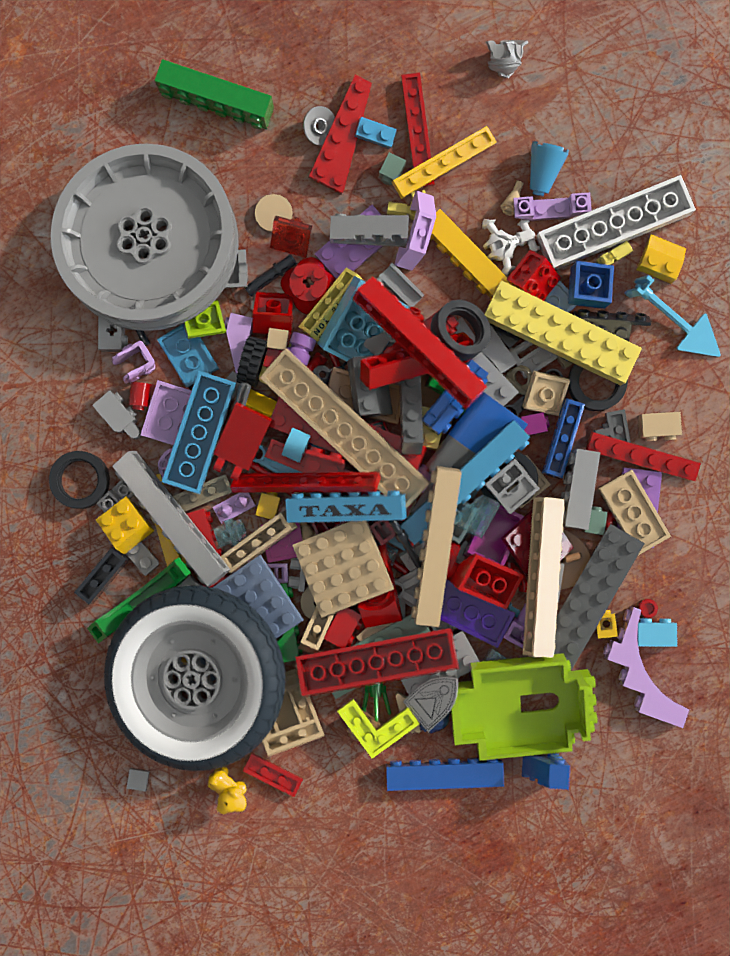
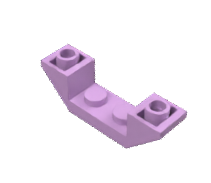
M415 191L410 210L416 211L406 248L399 247L394 263L395 266L411 271L426 254L436 219L434 197L419 191Z
M590 193L571 194L569 198L533 200V196L513 198L515 218L529 221L566 219L592 211Z

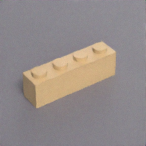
M281 512L220 557L231 569L230 573L236 572L298 527L294 522L287 523L286 512Z

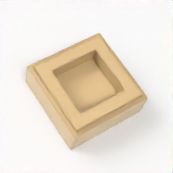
M269 328L267 348L286 349L289 331Z

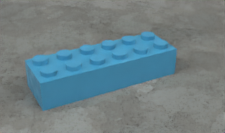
M198 371L162 482L201 494L214 455L213 453L237 386L235 382Z

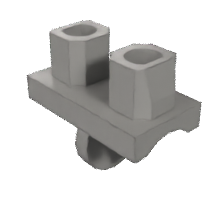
M291 558L290 569L301 571L300 577L289 576L288 587L304 592L306 578L298 558Z

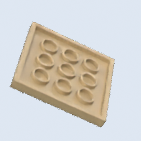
M350 521L293 544L321 618L394 589L367 521Z

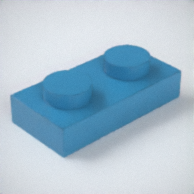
M360 117L354 137L390 149L397 129Z

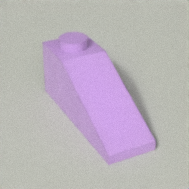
M230 313V318L227 317L225 320V328L227 329L226 333L237 374L243 347L248 336L252 334L253 318Z

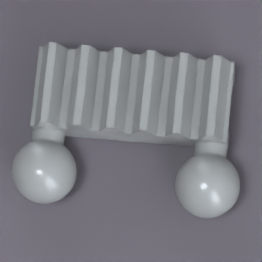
M393 263L377 278L397 298L408 305L409 309L414 307L424 297V294Z

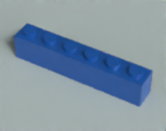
M458 758L448 759V762H440V759H430L426 763H421V760H410L409 763L394 760L390 761V764H386L387 791L504 787L503 762L498 759L479 761V758H467V761H460Z

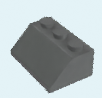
M372 355L349 359L347 365L354 412L361 418L393 415L389 384L369 390L360 380L361 359L372 357Z

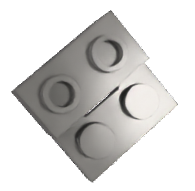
M516 459L512 460L485 484L486 488L509 514L540 489ZM515 483H519L507 493V490L509 488H511Z

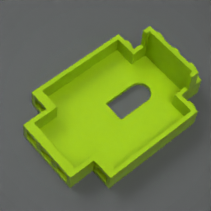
M564 653L554 654V657L533 656L470 663L472 681L458 682L456 701L451 709L455 745L477 743L480 761L573 751L572 744H575L574 733H580L583 741H591L590 733L595 731L594 724H597V714L593 706H596V696L592 688H595V678L591 676L588 669L571 671L570 661L566 660ZM554 693L558 696V704L552 709L521 712L520 696Z

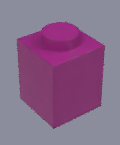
M544 412L520 417V419L528 424L524 431L529 436L545 433L548 431L547 428L550 427L548 417H544Z

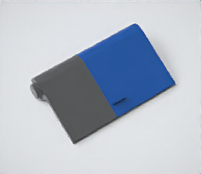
M483 392L465 410L426 463L428 467L426 471L431 474L432 471H435L436 466L460 469L512 420H515L523 430L528 424ZM476 489L470 493L472 499L478 493Z

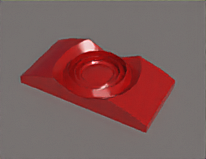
M387 544L377 547L394 589L358 603L365 628L403 621Z

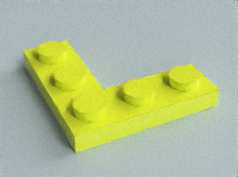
M354 699L337 710L371 758L377 756L420 724L408 707L377 730Z

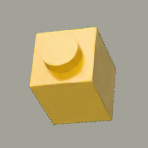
M261 493L256 516L273 519L277 516L281 498L277 497L278 493Z

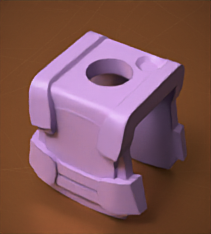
M142 341L125 346L120 353L112 357L111 361L114 365L122 363L138 352H141L147 363L127 373L123 377V381L126 384H131V382L140 379V376L149 375L155 370V361Z

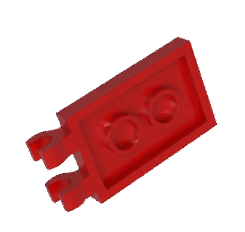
M236 402L213 453L218 456L213 470L220 473L227 460L236 465L230 478L237 481L243 468L246 470L250 469L272 418Z

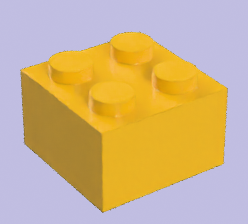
M127 496L96 519L115 549L123 554H126L154 532V529L138 506Z

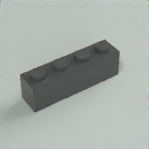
M420 375L412 379L400 381L402 454L422 453L423 420Z

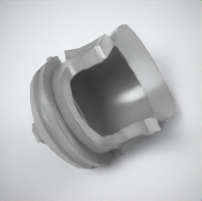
M502 40L500 44H496L495 41H486L485 43L491 52V61H488L489 69L496 71L503 78H510L518 66L521 65V58L524 52L523 47L529 43L528 40Z

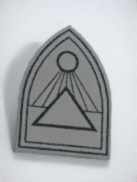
M437 677L428 680L403 701L428 732L452 709L458 692V678Z

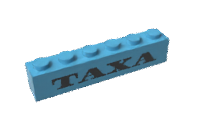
M399 490L387 491L388 494H380V491L368 492V495H361V492H349V495H341V492H331L330 496H322V493H311V496H303V493H294L292 497L285 499L287 523L403 520L407 517L405 494H399Z

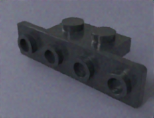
M587 309L573 311L574 316L587 322H592L593 325L628 342L632 325L651 326L649 316L644 313L633 315L622 311L609 313L605 310L590 312Z

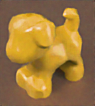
M226 766L215 769L209 775L208 787L219 794L216 809L221 814L242 812L247 805L244 796L247 791L246 784L243 781L235 783L228 776L229 770Z

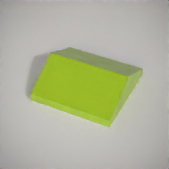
M214 301L199 315L183 323L188 339L226 333L218 301Z

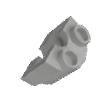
M246 249L238 250L233 273L225 288L248 287Z

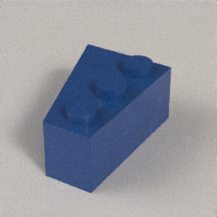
M559 753L523 756L522 777H530L531 781H535L536 778L538 779V784L549 789L569 790L570 765Z

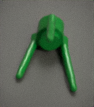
M383 683L365 686L362 710L366 712L370 693V697H374V720L377 722L378 697L383 695L387 713L391 715L386 686H383Z

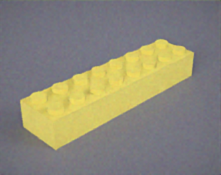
M503 281L499 283L485 312L489 323L620 386L626 383L642 349Z

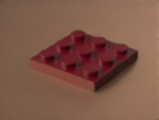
M533 509L501 538L527 578ZM562 532L561 539L562 551L560 561L574 548L564 532Z

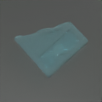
M481 495L472 504L462 508L463 511L455 516L454 525L482 539L498 511L500 503Z

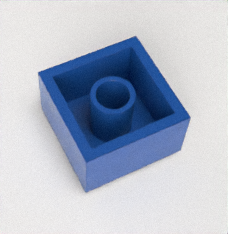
M576 261L570 268L568 304L601 309L608 307L612 303L614 266Z

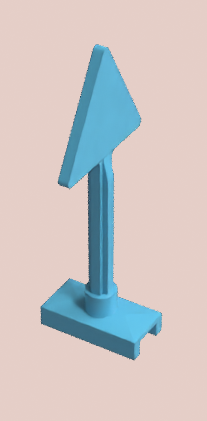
M647 275L634 280L636 288L627 290L624 294L629 298L641 296L645 300L647 299L686 332V336L676 347L677 350L715 357L721 356L707 314H702L692 327L653 293V290L649 288L654 281L652 277Z

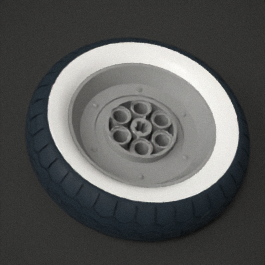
M194 585L180 586L150 596L138 604L123 619L108 647L104 667V687L107 702L116 724L124 736L140 752L168 767L187 771H206L218 769L242 759L265 739L274 726L283 703L285 668L282 653L273 632L264 619L246 602L216 588ZM182 657L187 659V665L182 663ZM201 657L206 660V666L200 662ZM173 674L178 676V682L174 681ZM210 674L216 677V683L211 681ZM182 691L187 692L188 699L183 697ZM201 691L207 694V699L201 696Z

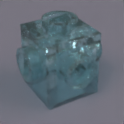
M233 518L222 521L223 525L213 529L220 547L228 544L233 547L240 543L241 539L247 537L246 527L241 519L236 521Z

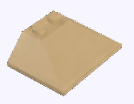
M297 668L285 672V692L281 710L274 726L262 741L268 757L324 737L310 697H303L301 695Z

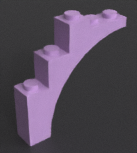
M630 606L629 610L626 609L623 620H625L623 628L620 627L617 633L619 640L618 642L610 640L609 643H606L603 654H605L604 658L625 666V669H622L619 675L622 686L641 692L640 696L637 695L634 702L636 711L683 728L689 709L665 696L655 686L645 671L639 655L637 642L641 610Z

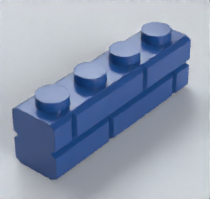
M472 359L469 360L466 365L486 384L488 382L486 377L489 373ZM445 390L423 416V424L437 435L441 432L445 434L452 426L449 423L452 418L457 419L464 411L461 408L462 405Z
M570 399L563 401L556 424L557 428L554 430L542 474L558 479L563 478L585 404Z

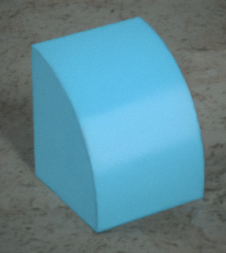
M292 428L282 455L300 463L311 435Z

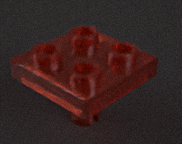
M275 215L270 248L307 258L313 226L303 223L298 217L287 219Z

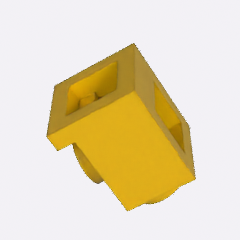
M611 610L605 611L597 625L598 639L618 637L615 613L611 614ZM605 620L610 622V626L608 628L603 627V622Z

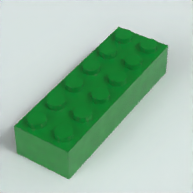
M163 59L154 80L161 96L171 100L175 98L184 105L189 106L193 104L202 111L211 110L220 117L229 116L238 123H250L256 129L268 128L274 110L271 95Z

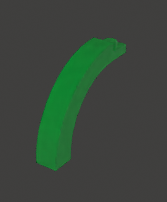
M178 557L142 588L94 621L87 628L99 644L115 633L123 619L138 604L156 593L176 587L191 572Z

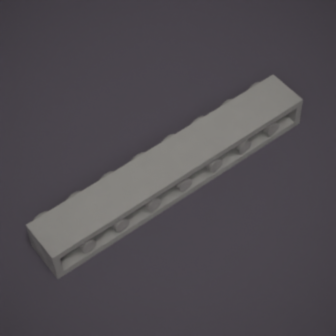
M128 451L112 466L116 470L115 474L127 484L128 491L138 498L140 506L150 513L151 520L161 527L163 535L175 545L174 549L180 555H183L188 567L195 570L202 584L206 586L214 585L231 570L137 451Z

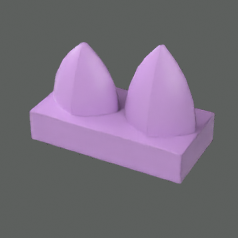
M238 493L214 506L213 509L221 524H224L256 505L249 493Z

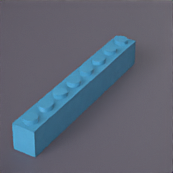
M515 420L507 424L460 468L462 473L457 505L460 502L462 504L466 503L472 497L470 493L474 489L480 490L486 484L484 480L489 475L491 477L495 476L500 471L499 466L503 462L509 463L515 457L513 453L518 448L521 451L529 444L527 440L530 436ZM428 499L400 524V527L405 529L408 539L414 545L417 542L419 544L424 542L422 541L423 530H427L428 522H425L426 510H430L431 503L428 502Z

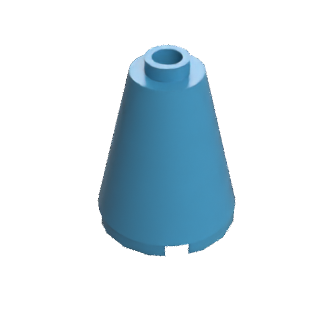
M537 141L532 142L530 190H533L534 195L544 197V193H549L568 156V149L564 150L563 147L548 143L540 145Z

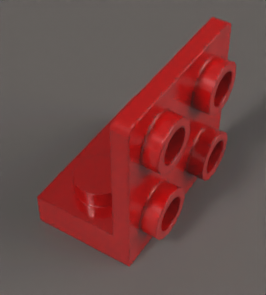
M529 250L506 280L509 284L544 301L561 278L546 257Z
M311 447V450L306 449L307 458L303 473L344 472L346 460H343V455L330 452V456L325 455L324 450Z

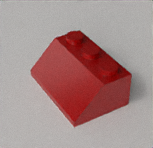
M474 553L457 566L450 582L458 590L507 610L524 575Z

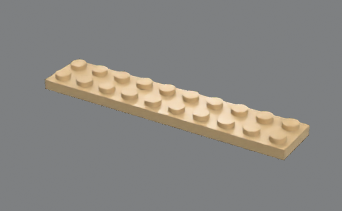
M287 348L283 350L260 377L360 472H379L381 479L378 489L383 494H388L387 491L399 490V494H405L407 508L430 484L418 470Z

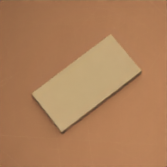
M633 470L598 488L621 530L645 543L638 555L671 537Z

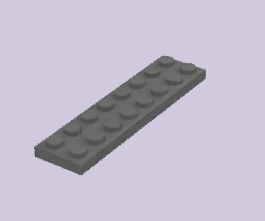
M612 524L609 525L556 617L557 628L555 631L554 654L564 653L566 660L570 661L571 670L645 544Z

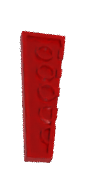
M356 74L349 85L308 178L340 194L343 193L358 139L354 136L359 119L364 116L372 85L371 82Z

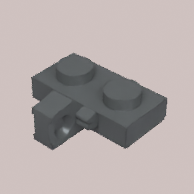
M625 409L605 413L606 423L602 424L603 429L593 430L595 433L631 443Z

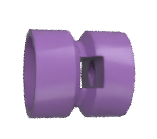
M293 332L290 339L291 347H287V349L307 366L311 357L309 352L313 351L317 341L304 334Z

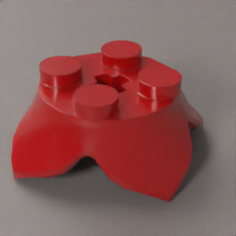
M308 257L302 259L296 267L288 270L282 277L280 284L283 292L293 298L296 308L307 315L336 280L325 270L320 260ZM308 279L314 283V285H310V288H307L306 284H304Z

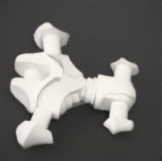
M484 219L482 228H488L491 235L483 247L484 249H491L492 253L487 256L490 260L503 261L504 268L502 272L505 276H508L516 268L511 266L510 262L516 246L522 247L528 244L530 250L534 252L541 249L535 242V232L529 228V220L521 219L518 225L523 232H517L512 236L503 230L498 231L494 225L496 219Z

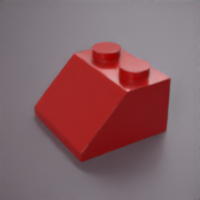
M256 292L252 314L253 333L267 334L269 333V328L288 330L291 333L293 298L285 293Z

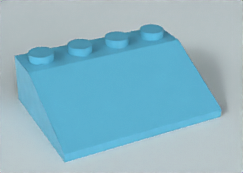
M356 276L353 277L317 343L323 350L345 361L358 356H376L365 347L364 342L367 338L383 333V328L353 300L357 289L366 282ZM399 301V302H400L403 306H405L406 308L409 307L408 305H406V304H404L403 302Z

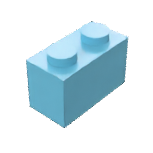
M640 618L637 632L638 646L677 647V623L671 622L669 618H660L659 622H652L651 618Z

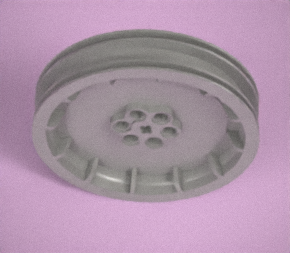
M127 145L110 150L94 158L82 167L66 185L56 204L52 218V254L56 267L68 288L95 315L109 323L132 330L152 331L166 329L182 324L199 315L224 290L233 273L238 255L239 237L237 222L226 193L217 178L196 158L181 150L164 145ZM145 217H151L149 221L143 222ZM128 226H134L132 230L126 231ZM161 226H167L164 231H159ZM127 244H132L130 249L125 250ZM161 244H166L164 249L158 250ZM144 253H149L146 259H141Z

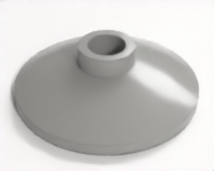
M323 106L313 107L304 117V133L307 139L315 145H323L335 119L334 114L328 108Z

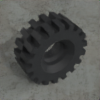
M248 336L239 361L236 377L237 383H247L252 387H257L267 352L266 340Z

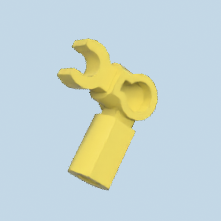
M414 191L413 193H411V198H412V200H413L415 191ZM412 201L410 206L404 203L388 202L387 215H409V218L414 220L416 211L410 210Z
M625 241L609 253L607 252L602 255L596 262L598 264L612 265L630 254L633 249Z

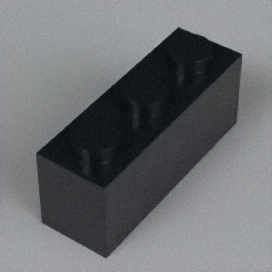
M111 547L74 593L88 605L94 604L130 559L115 549V547Z

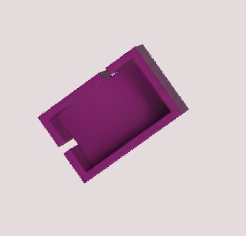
M490 500L485 504L479 518L480 521L476 524L463 556L468 558L476 553L504 566L510 551L501 538L524 516L514 511L509 514L502 505Z

